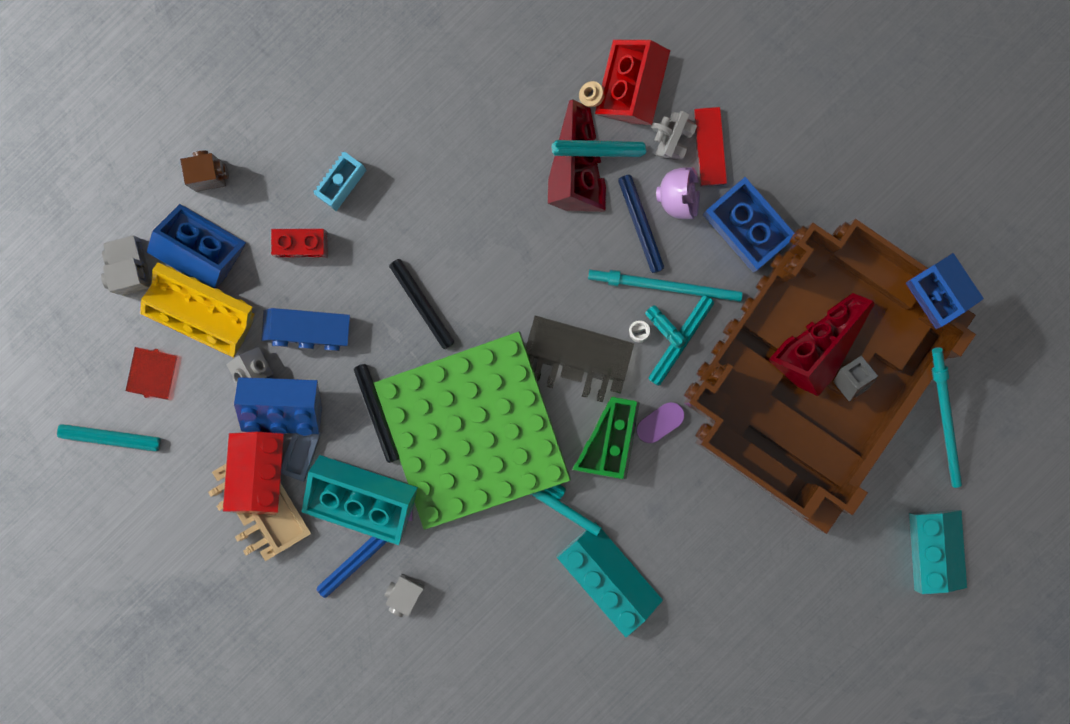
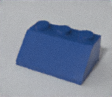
M179 204L152 231L147 253L184 275L194 277L212 288H217L229 274L246 242Z

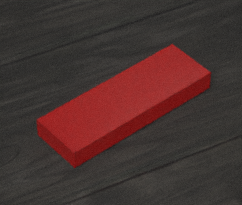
M720 107L694 109V121L697 125L695 132L700 187L726 185L727 178Z

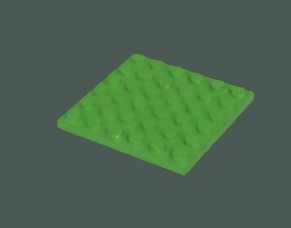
M520 331L374 382L409 485L418 487L414 503L424 530L571 480Z

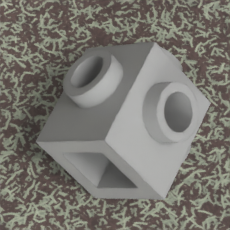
M259 347L238 355L226 364L236 384L238 377L269 378L273 375L269 363L265 360Z

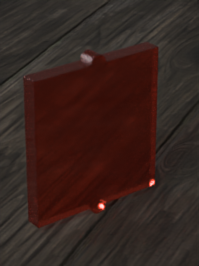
M135 347L125 391L142 394L145 398L151 396L168 400L177 355L159 352V349L148 350Z

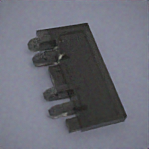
M535 315L526 350L531 364H533L534 358L538 359L534 371L537 382L540 380L543 364L553 366L547 380V387L549 388L554 386L559 365L563 366L560 377L580 383L582 382L584 372H586L587 377L581 397H588L591 391L592 379L596 378L602 380L597 394V401L603 402L609 379L613 380L610 391L621 394L634 343Z

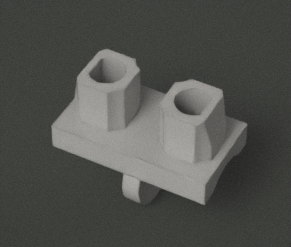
M684 111L680 113L672 112L670 118L663 117L661 124H652L651 129L657 132L654 141L660 143L655 153L656 156L674 159L684 158L687 147L678 143L681 135L687 138L692 137L697 127L695 123L688 119V113Z

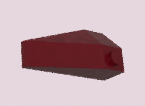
M855 293L850 294L829 309L826 317L816 324L812 321L806 325L807 330L796 338L792 335L785 340L770 357L769 361L798 388L819 396L836 376L874 307V301Z

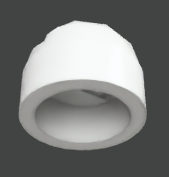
M635 321L629 328V335L633 341L642 343L649 338L650 327L644 321ZM646 331V334L638 336L633 335L635 333Z

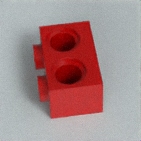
M271 229V255L275 258H328V232L325 229Z

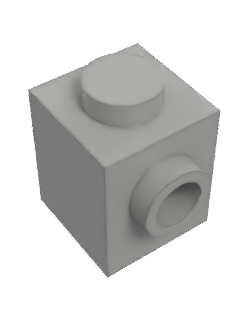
M401 574L396 584L390 583L384 595L388 598L385 605L390 607L389 611L399 617H403V615L409 616L424 585Z

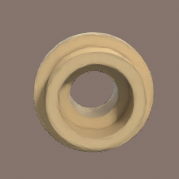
M587 82L580 89L579 99L587 107L598 106L604 99V89L598 82ZM593 90L592 96L588 97V94Z

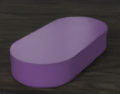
M676 403L663 404L638 423L636 432L639 439L646 443H654L683 422V409Z

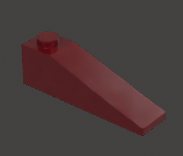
M574 99L569 100L559 140L594 141L596 133L591 108ZM554 156L548 179V204L565 211H606L605 179L600 178L598 164L601 163L600 156Z

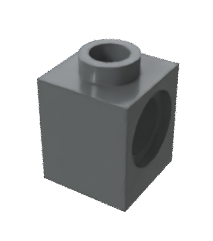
M860 356L841 368L833 382L850 402L869 390L878 375L865 359Z

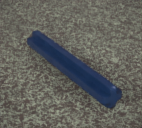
M630 174L622 176L618 179L650 271L652 273L660 272L664 269V264L633 178Z

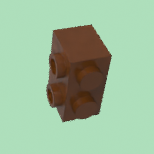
M206 150L192 153V157L180 159L184 183L195 192L226 187L225 179L229 178L227 166L225 163L222 164V161L212 153H208Z

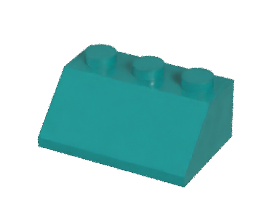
M962 510L909 513L914 591L921 594L949 593L967 588Z

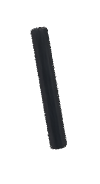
M396 259L393 261L389 268L441 347L447 349L454 344L453 338L402 260Z
M366 364L358 365L353 370L385 459L388 463L399 460V454L368 366Z

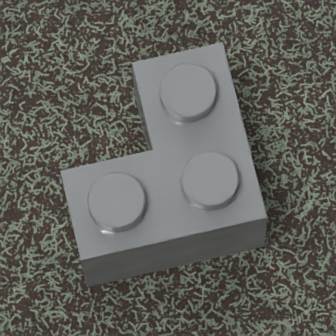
M133 235L103 243L105 250L102 251V257L105 265L102 266L104 273L101 274V279L105 289L122 296L149 289L151 280L140 238Z

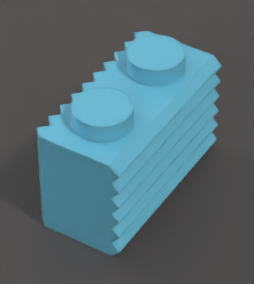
M341 152L342 156H338L339 160L335 161V165H332L333 169H329V173H326V177H323V181L320 182V186H317V190H313L317 198L335 211L339 209L367 171L364 165L346 152Z

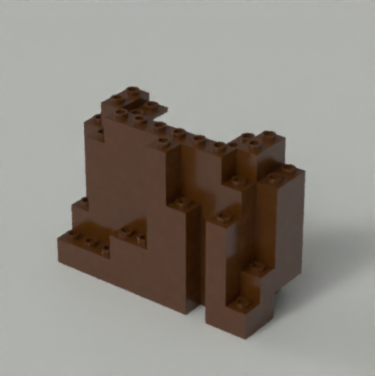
M856 218L849 223L845 221L842 226L839 225L832 235L813 222L807 227L803 225L800 229L796 230L789 241L793 245L783 255L779 253L770 265L774 269L768 277L763 275L755 287L759 291L754 298L749 296L741 307V310L744 311L741 317L730 320L723 330V333L726 334L723 341L719 340L711 351L714 354L713 358L709 363L704 361L696 373L699 378L695 383H691L683 395L687 398L684 404L702 415L709 422L703 423L695 434L698 438L695 444L771 495L770 497L788 508L804 522L825 534L829 532L842 512L853 516L868 494L859 486L933 379L932 368L934 363L932 349H943L944 362L948 358L961 357L976 335L968 329V326L976 316L969 310L944 326L935 329L906 285V282L928 268ZM855 293L873 300L875 305L837 372L838 374L841 368L862 356L878 375L871 388L849 402L833 382L834 379L819 396H816L798 388L769 361L770 357L785 340L792 335L796 338L807 330L806 325L812 321L816 324L826 317L829 309L850 294Z

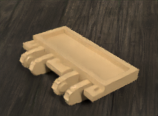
M226 464L212 471L217 482L225 478ZM225 482L208 492L210 497L222 493ZM281 483L278 513L276 515L236 513L243 526L252 521L256 522L255 525L235 536L237 542L248 538L250 534L257 530L264 537L255 544L247 546L243 552L245 555H248L268 543L269 547L260 551L265 561L311 534ZM223 501L216 506L219 511L223 509Z

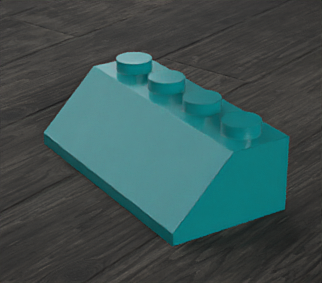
M319 455L308 472L301 512L399 545L414 506L418 487Z
M602 529L597 536L587 530L583 531L556 555L557 559L625 638L644 623L663 601Z

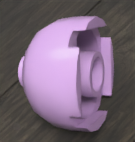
M694 167L673 169L665 175L661 186L656 189L657 201L661 202L667 214L674 218L695 219L694 216L698 214L700 191H696L694 183H699Z

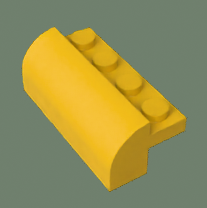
M158 262L152 269V283L141 299L140 308L141 315L233 358L242 346L255 316L252 313L253 307L245 301L235 299L224 294L220 289L207 286L194 277H188L176 271L173 267L165 266Z

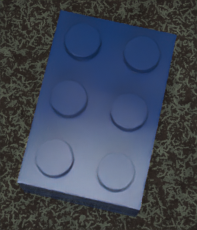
M746 177L702 214L753 273L785 247L794 234L792 229Z
M238 377L234 407L241 432L295 433L303 436L319 434L322 403L318 380Z

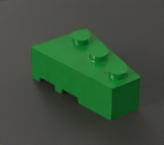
M611 397L572 470L627 479L640 402Z

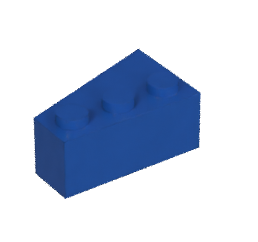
M269 308L263 310L261 341H271L272 346L288 347V343H298V348L314 349V345H324V350L340 351V346H348L350 315Z

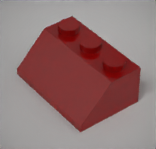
M613 40L602 82L604 99L600 105L596 106L595 114L631 124L652 125L671 50L652 40Z
M267 432L229 433L223 512L276 515L278 513L284 434Z

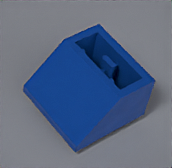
M954 253L906 282V285L935 329L949 323L984 299Z

